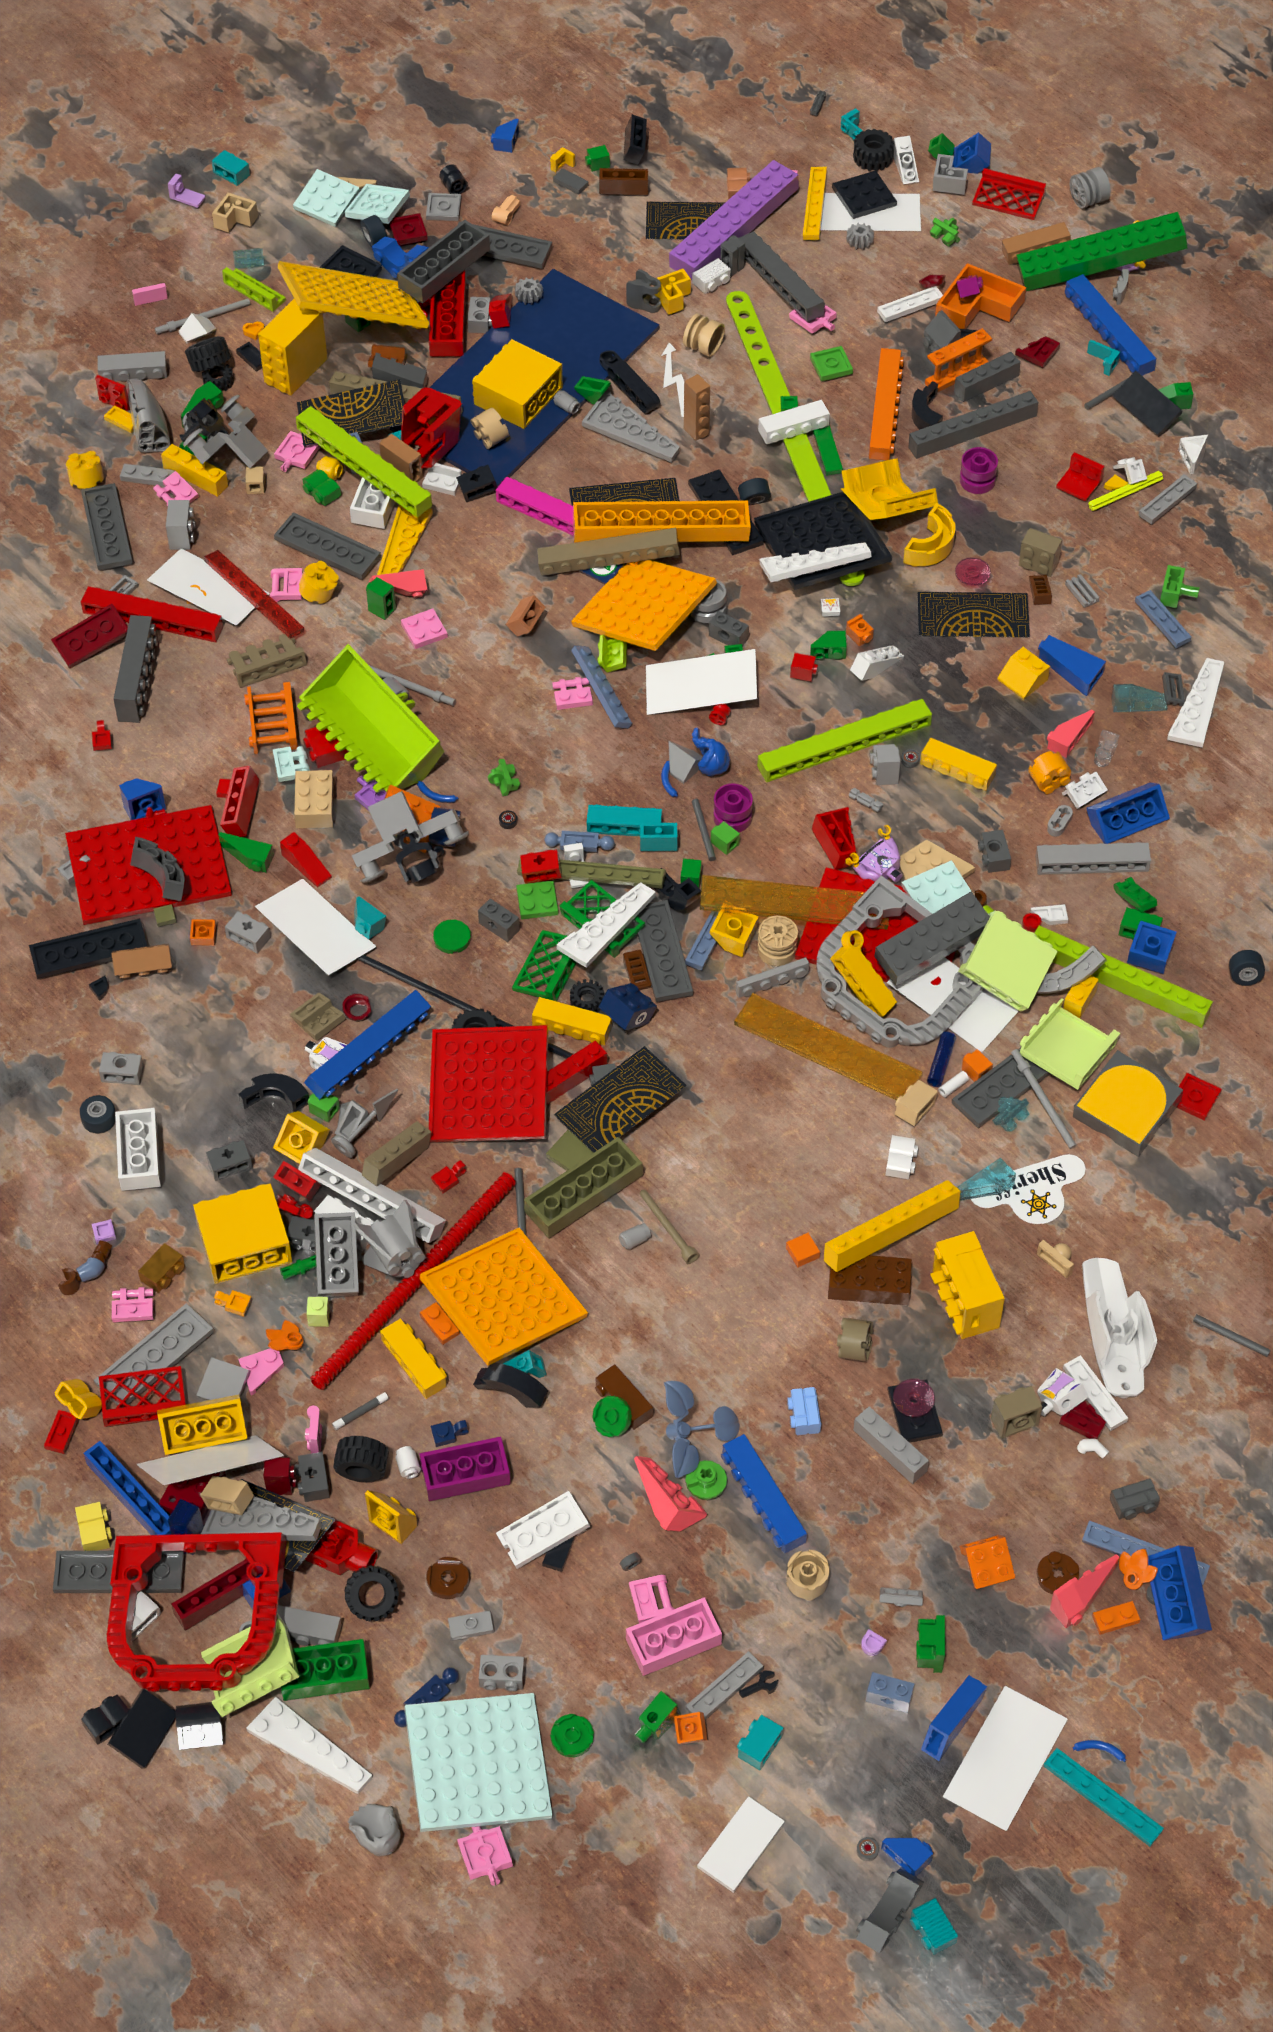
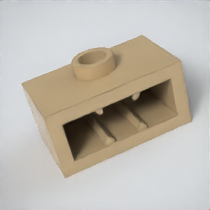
M918 1080L914 1085L908 1087L904 1096H899L897 1099L895 1115L915 1126L935 1104L938 1091Z
M212 1476L201 1493V1497L208 1509L238 1515L244 1513L254 1497L247 1482Z

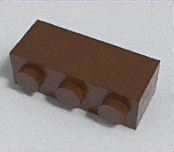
M600 168L599 194L648 195V169Z
M615 1364L595 1378V1390L599 1396H618L628 1403L632 1415L630 1427L633 1430L653 1417V1406Z

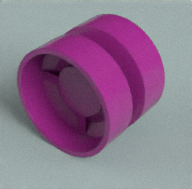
M983 447L971 448L963 454L960 484L966 491L973 494H984L994 488L998 467L996 454Z
M736 783L721 786L714 795L713 819L715 825H720L724 821L737 832L746 830L752 822L753 797L750 790Z

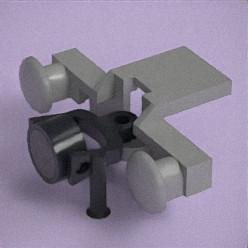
M240 395L230 398L221 408V413L225 412L232 419L228 425L234 431L230 434L222 426L223 417L218 413L210 399L206 400L203 398L186 414L188 417L186 420L192 426L184 434H180V439L184 442L183 446L187 445L201 464L209 459L225 443L229 445L249 468L268 452L264 445L245 426L255 415L248 407L244 409L236 401ZM207 414L214 419L213 426L207 427L203 423L202 419ZM200 432L208 436V443L199 435Z
M403 791L368 806L383 841L353 854L352 858L356 866H360L365 875V878L360 881L362 883L373 881L385 873V869H379L375 859L394 851L395 849L391 843L393 841L396 846L403 849V851L397 854L396 861L405 882L411 880L412 883H415L436 873V868L441 866L437 857L444 854V849L441 846H436L433 849L429 842L419 843L421 838L444 828L449 840L443 843L450 845L463 840L469 835V831L463 832L455 808L418 824ZM406 837H409L411 841L408 842ZM422 849L429 852L431 858L408 869L405 868L403 859L408 854Z

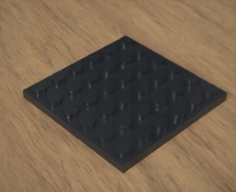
M844 492L754 518L756 527L774 556L781 555L782 558L792 557V553L805 555L809 554V551L812 550L825 552L826 548L866 543L871 551L870 558L787 578L794 590L892 561L891 553L871 521Z

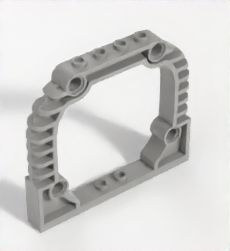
M881 875L856 902L852 911L822 943L818 951L816 963L818 977L822 984L820 995L828 1007L831 1009L835 1008L844 1019L852 1021L857 1029L862 1032L865 1031L876 1043H880L887 1048H893L898 1044L905 1046L923 1045L941 1036L985 988L957 972L953 979V991L935 1012L923 1022L908 1026L896 1018L883 1019L846 991L845 979L835 971V965L830 960L843 947L841 938L845 932L853 930L861 932L866 926L871 928L880 925L882 918L900 916L904 911L918 921L932 914ZM874 913L877 916L871 917L869 914ZM852 935L850 937V942L854 940V937ZM971 942L958 949L961 953L960 965L967 962L975 947ZM959 981H965L967 984L962 985ZM833 988L835 991L829 992L826 989ZM891 1033L895 1037L889 1038L886 1034Z

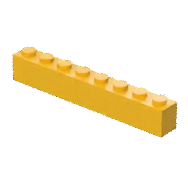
M946 1180L826 1242L824 1262L834 1271L838 1272L959 1208L960 1190L950 1181Z

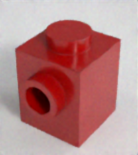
M795 653L791 664L790 678L812 681L813 675H816L818 671V664H815L816 657Z

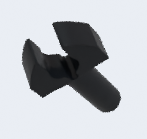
M764 1670L759 1673V1681L741 1689L739 1695L745 1698L760 1690H766L768 1694L775 1692L779 1680L765 1683L767 1679L773 1678L775 1673Z

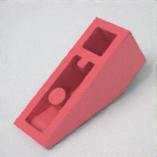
M424 569L375 575L369 580V582H372L378 577L393 585L394 592L405 596H413V598L422 597L427 591Z
M1090 710L1058 725L1054 731L1048 734L1047 749L1055 753L1058 751L1063 757L1067 758L1092 725L1095 711Z

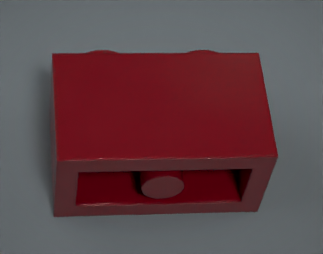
M273 1458L264 1461L263 1477L266 1490L278 1495H292V1490L297 1485V1476L295 1475V1466H291L290 1458Z

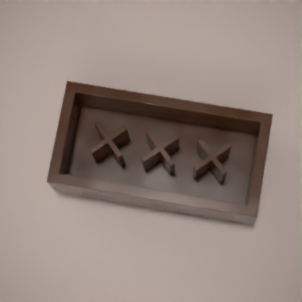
M868 1255L838 1272L830 1267L828 1299L908 1306L912 1259Z

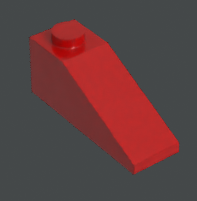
M512 293L495 296L489 302V316L493 329L510 326Z
M295 832L280 841L282 856L317 888L332 878V875L308 844Z

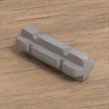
M856 788L851 789L849 793L851 799H857V802L868 808L871 807L875 812L881 811L883 807L880 801H875L874 798L863 792L860 793V790Z

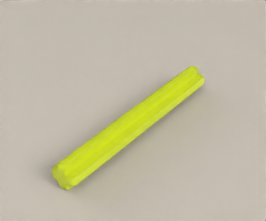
M1160 471L1148 475L1145 480L1125 485L1088 503L1089 509L1095 511L1163 480V474Z

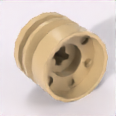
M696 313L686 326L683 344L685 347L692 350L698 349L700 353L712 357L722 343L725 326L718 321H710L708 317H703V315Z
M776 915L768 917L760 924L757 951L763 962L771 966H782L792 962L795 958L798 929L791 919Z

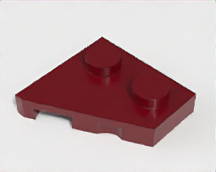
M1045 336L1038 341L1029 343L1028 347L1024 349L1017 348L1015 355L1043 368L1060 348V342Z
M1083 1401L1062 1415L1059 1424L1089 1439L1098 1440L1105 1428L1106 1422L1095 1412L1091 1404Z

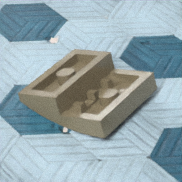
M317 993L290 1013L292 1019L316 1041L346 1019L344 1013L332 1006L331 1000L321 993Z

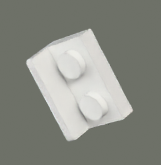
M436 463L433 467L428 468V473L422 486L429 490L455 496L459 489L456 477L460 476L462 472L455 467Z
M1087 772L1079 777L1081 781L1078 783L1073 781L1066 785L1065 788L1067 790L1062 792V795L1068 794L1076 809L1108 789L1097 772L1091 775Z

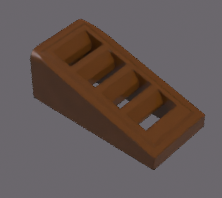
M1047 575L1029 576L1033 604H1051L1052 593Z
M635 950L624 953L623 963L630 983L636 985L638 990L651 988L642 951ZM641 979H644V980H645V981H641V982L635 983L636 980H641Z

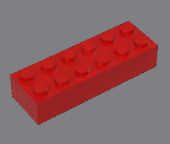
M465 270L431 296L430 356H462L464 353Z

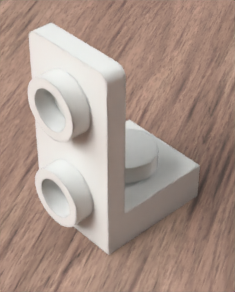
M1135 457L1125 458L1117 461L1118 464L1113 466V469L1125 468L1129 484L1147 479L1142 459L1135 460Z
M582 843L565 845L564 860L584 862ZM569 880L571 888L583 887L588 883L587 881Z

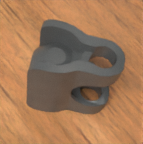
M638 269L636 271V279L628 281L626 284L627 305L631 308L645 310L650 313L658 312L661 308V301L654 294L661 290L660 280L650 276L644 270Z

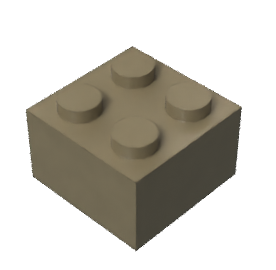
M1029 528L1021 543L1019 566L1051 577L1059 564L1062 539Z
M1021 1387L1008 1395L1001 1394L994 1399L991 1420L1001 1439L1039 1425L1042 1405L1033 1387Z

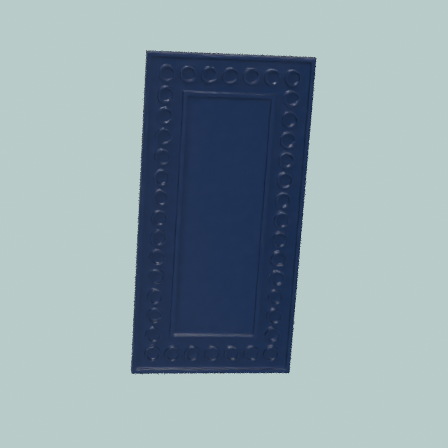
M552 269L540 281L543 291L542 299H539L538 303L533 302L531 305L530 303L518 302L511 308L510 326L494 329L492 327L429 387L442 393L461 397L463 412L460 419L459 441L441 459L466 473L480 466L489 465L498 488L506 477L510 478L573 415L557 406L552 399L525 429L502 418L500 421L502 425H506L509 436L490 449H486L482 439L478 440L473 432L476 429L470 420L485 410L474 405L472 380L511 339L562 363L563 388L561 390L566 391L577 399L581 407L587 399L580 395L574 387L582 376L606 381L610 379L607 371L599 362L600 354L608 350L615 351L622 360L627 362L660 329V324ZM402 425L389 427V429L397 432L401 430ZM423 433L419 437H417L412 443L415 444V441L418 440L423 435ZM442 441L436 447H434L430 451V453H433L438 447H440L442 445Z

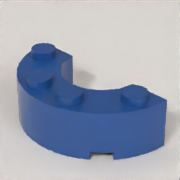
M383 237L371 248L374 252V258L382 264L393 278H397L399 271L429 247L417 244L406 253L398 245L396 239Z

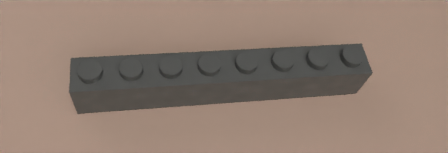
M753 231L739 237L745 243V260L806 322L824 315V300L760 236Z
M1031 391L912 432L909 434L908 448L914 457L918 459L1036 417L1039 402Z

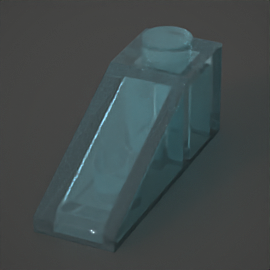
M1134 684L1113 685L1111 697L1113 712L1167 711L1168 709L1165 702V694Z
M999 1158L957 1187L960 1190L959 1201L998 1195L1005 1190L1008 1191L1015 1185L1016 1173L1002 1158Z

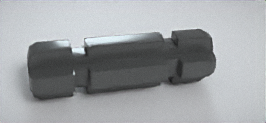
M818 91L812 104L813 106L810 109L811 115L817 116L819 114V110L826 97L825 91Z

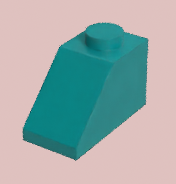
M360 896L356 897L354 909L355 930L367 939H370L384 930L386 915Z

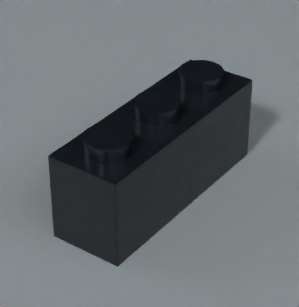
M631 115L625 128L623 160L639 164L645 152L647 119Z

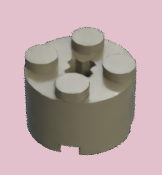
M843 1318L841 1323L843 1332L837 1338V1346L839 1347L838 1357L857 1361L868 1360L872 1348L871 1334H873V1322Z

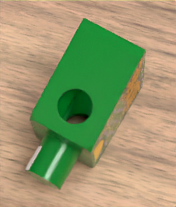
M660 1691L640 1715L641 1728L634 1734L635 1737L643 1744L651 1735L658 1740L675 1723L674 1716L681 1715L678 1705Z

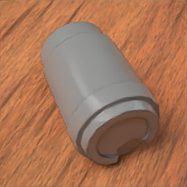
M564 390L558 391L553 399L557 406L571 414L577 413L581 405L577 399Z
M643 1223L620 1233L619 1241L622 1247L630 1250L650 1238L651 1233L647 1225Z

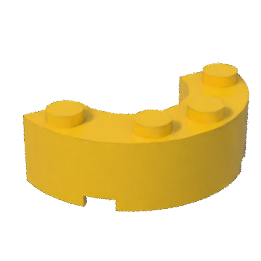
M938 503L934 505L928 514L927 529L932 531L934 535L926 539L912 537L904 549L903 563L913 567L929 566L944 560L950 554L954 545L955 522L952 519L951 513Z

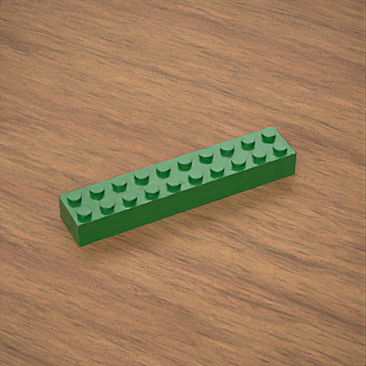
M1174 212L1024 252L1016 256L1023 284L1026 287V291L1068 281L1082 274L1086 276L1188 248L1186 233L1179 213Z

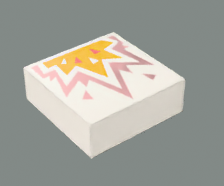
M839 598L821 599L822 617L840 616Z

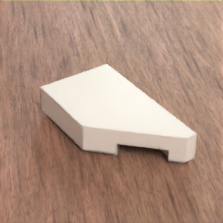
M1065 904L1032 907L1030 909V913L1039 915L1041 920L1048 925L1068 923Z

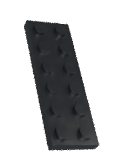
M720 469L688 480V485L698 501H739ZM751 519L749 541H723L732 556L764 545V539Z
M140 918L29 945L37 979L113 961L112 951L148 947Z

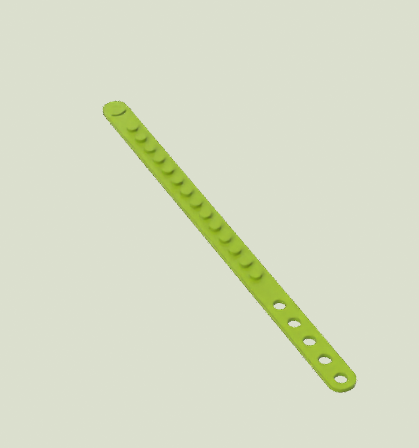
M742 291L731 292L726 297V304L772 414L781 412L780 397L790 396L748 294ZM740 298L743 301L740 303H735L733 299ZM745 313L748 314L749 317L741 318L739 315ZM753 329L756 332L754 334H748L746 333V330ZM754 345L762 346L760 350H755L752 347ZM767 361L769 364L766 366H762L759 364V362ZM806 433L783 439L808 502L830 496L831 492ZM857 571L839 578L847 586H856L863 582L864 571Z

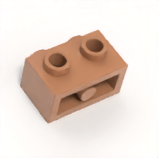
M535 595L522 599L505 625L517 637L523 634L527 635L532 631L546 607Z

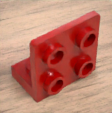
M97 375L95 380L99 400L129 411L130 406L126 386Z
M1074 452L1071 456L1070 467L1057 483L1056 488L1083 501H1087L1103 480L1105 466Z

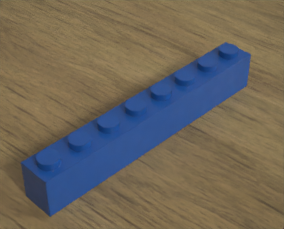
M1082 274L1066 281V297L1074 303V306L1081 311L1084 318L1100 333L1103 340H1106L1111 348L1120 351V359L1126 363L1130 371L1133 373L1137 371L1142 376L1155 371L1157 358L1089 280Z
M414 990L310 1074L304 1083L319 1100L324 1096L328 1098L336 1091L335 1087L338 1084L343 1086L349 1080L348 1076L351 1074L355 1076L363 1069L362 1065L364 1063L368 1065L376 1058L375 1054L378 1052L382 1054L386 1051L391 1041L393 1043L397 1042L403 1036L402 1032L406 1031L408 1033L415 1026L414 1023L417 1020L420 1022L429 1015L427 1011L431 1005L417 990Z

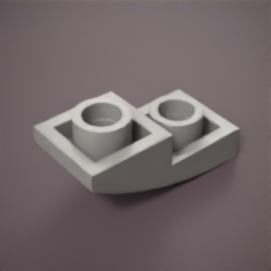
M1122 269L1121 276H1118L1116 288H1113V298H1116L1117 305L1122 303L1126 295L1129 269Z

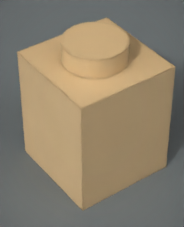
M263 466L246 467L247 494H264L265 476Z

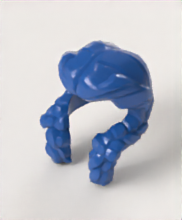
M698 727L694 728L692 741L703 755L697 764L699 770L708 776L724 773L730 764L728 750L721 742L705 737L700 738V729Z

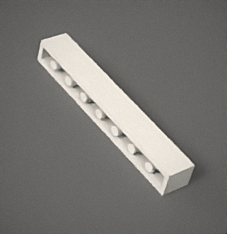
M317 1148L303 1153L298 1170L384 1219H386L384 1216L393 1215L403 1200H407L411 1206L415 1236L427 1243L440 1237L446 1222L442 1217L382 1184L375 1186L364 1178L361 1172Z

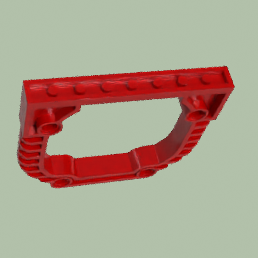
M282 1532L116 1536L110 1581L112 1594L106 1633L108 1650L115 1663L123 1671L131 1675L140 1688L151 1692H157L159 1689L200 1691L202 1688L220 1691L223 1688L237 1686L241 1681V1675L252 1671V1668L266 1657L265 1655L273 1644L276 1632L279 1589H282L287 1543ZM196 1550H204L206 1552L239 1550L242 1556L250 1563L246 1572L249 1580L255 1587L251 1628L246 1642L239 1651L221 1654L211 1664L158 1665L148 1655H135L132 1650L131 1634L137 1591H141L147 1586L148 1577L146 1573L154 1564L161 1560L162 1551L194 1553ZM263 1572L261 1577L256 1578L257 1574ZM135 1575H138L135 1580H132ZM232 1671L229 1676L224 1677L226 1672ZM148 1672L144 1678H140L143 1673Z

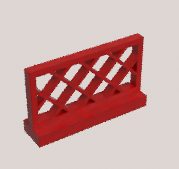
M984 168L972 205L1035 220L1041 201L1046 194V183ZM983 184L990 185L992 188L985 190ZM998 189H1007V192L1000 194ZM995 191L997 196L990 199L988 193ZM1019 192L1023 195L1016 198L1013 193ZM1010 195L1013 200L1005 202L1004 197ZM985 196L987 200L982 202L978 201V198ZM1035 196L1039 198L1032 202L1029 197ZM1000 199L1003 203L998 206L994 205L993 202ZM1026 199L1028 204L1021 206L1019 201ZM1014 203L1018 206L1017 209L1009 208V205ZM1031 207L1033 214L1026 213L1024 210Z
M181 1366L99 1376L104 1427L158 1420L157 1410L185 1405ZM170 1373H178V1379L173 1384L165 1379ZM148 1376H155L159 1379L153 1387L144 1382ZM133 1378L138 1382L132 1390L124 1385L127 1379ZM113 1381L117 1386L110 1392L104 1388L103 1382ZM161 1382L170 1387L164 1395L155 1390ZM141 1384L149 1389L143 1398L135 1393ZM120 1387L128 1392L123 1400L114 1395ZM174 1390L180 1394L181 1400L171 1401L167 1396ZM152 1393L161 1398L154 1404L149 1403L146 1399ZM132 1395L140 1400L136 1406L126 1404V1401ZM111 1398L119 1403L115 1409L106 1410V1403Z

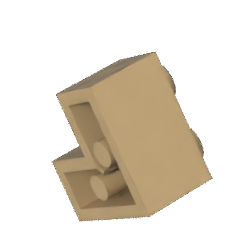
M227 193L212 213L214 228L229 232L236 222L251 227L258 218L257 202Z

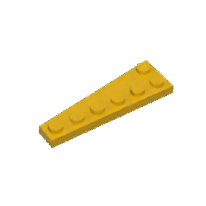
M401 505L398 506L377 575L402 572L432 517V509L429 508L417 518Z

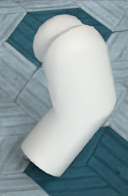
M1083 1439L1077 1446L1080 1453L1085 1454L1089 1451H1095L1102 1459L1109 1453L1097 1439Z

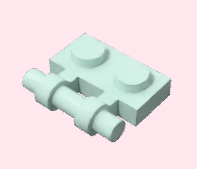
M291 746L273 749L279 782L295 780L296 771H310L309 764L306 762L307 753L304 751L303 746H298L295 752L291 751ZM298 760L299 764L294 765V761Z

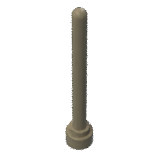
M641 1190L640 1196L682 1250L683 1260L686 1264L695 1262L699 1258L697 1250L686 1244L646 1190Z

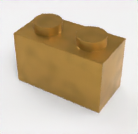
M164 1243L138 1270L140 1281L159 1293L162 1289L169 1286L176 1274L178 1275L182 1272L185 1266L183 1255Z

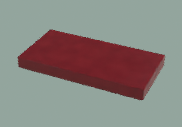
M110 604L52 638L51 641L70 669L126 636L128 627L114 605Z

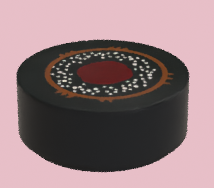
M510 810L503 811L499 815L500 826L505 829L514 828L517 825L516 813Z

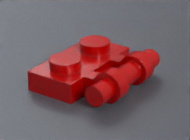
M285 1193L283 1196L277 1195L276 1202L279 1208L306 1219L313 1216V1210L308 1204L299 1205L294 1197Z

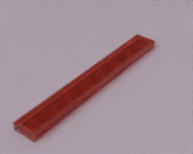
M219 550L204 556V562L287 637L291 639L304 632V627Z

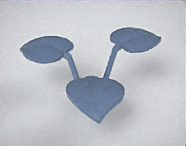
M666 1381L664 1386L668 1410L672 1415L679 1417L673 1420V1423H670L666 1428L668 1438L676 1440L673 1445L672 1460L675 1478H679L693 1472L699 1464V1454L696 1447L689 1445L690 1441L685 1439L690 1431L715 1428V1435L719 1440L729 1441L738 1434L740 1424L734 1411L727 1406L717 1408L713 1414L715 1424L690 1427L681 1420L689 1414L688 1409L694 1405V1396L691 1389L682 1382Z

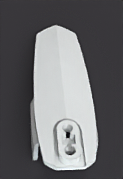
M1091 1258L1082 1264L1083 1281L1092 1342L1100 1373L1107 1391L1115 1397H1137L1144 1390V1368L1149 1365L1157 1344L1150 1312L1145 1299L1139 1291H1135L1130 1297L1127 1296L1117 1262L1105 1258Z

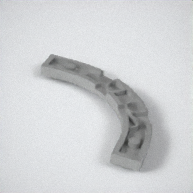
M1093 945L1071 965L1055 973H1046L1037 993H1054L1069 989L1087 979L1107 959Z

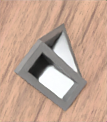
M669 741L670 775L684 784L699 771L697 764L702 759V756L694 750Z
M354 1100L341 1104L335 1134L347 1139L368 1117V1110ZM369 1123L360 1131V1133L350 1143H352L369 1126Z

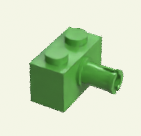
M1168 565L1160 599L1164 606L1177 608L1179 597L1182 595L1198 597L1200 587L1184 585L1183 583L1185 568Z

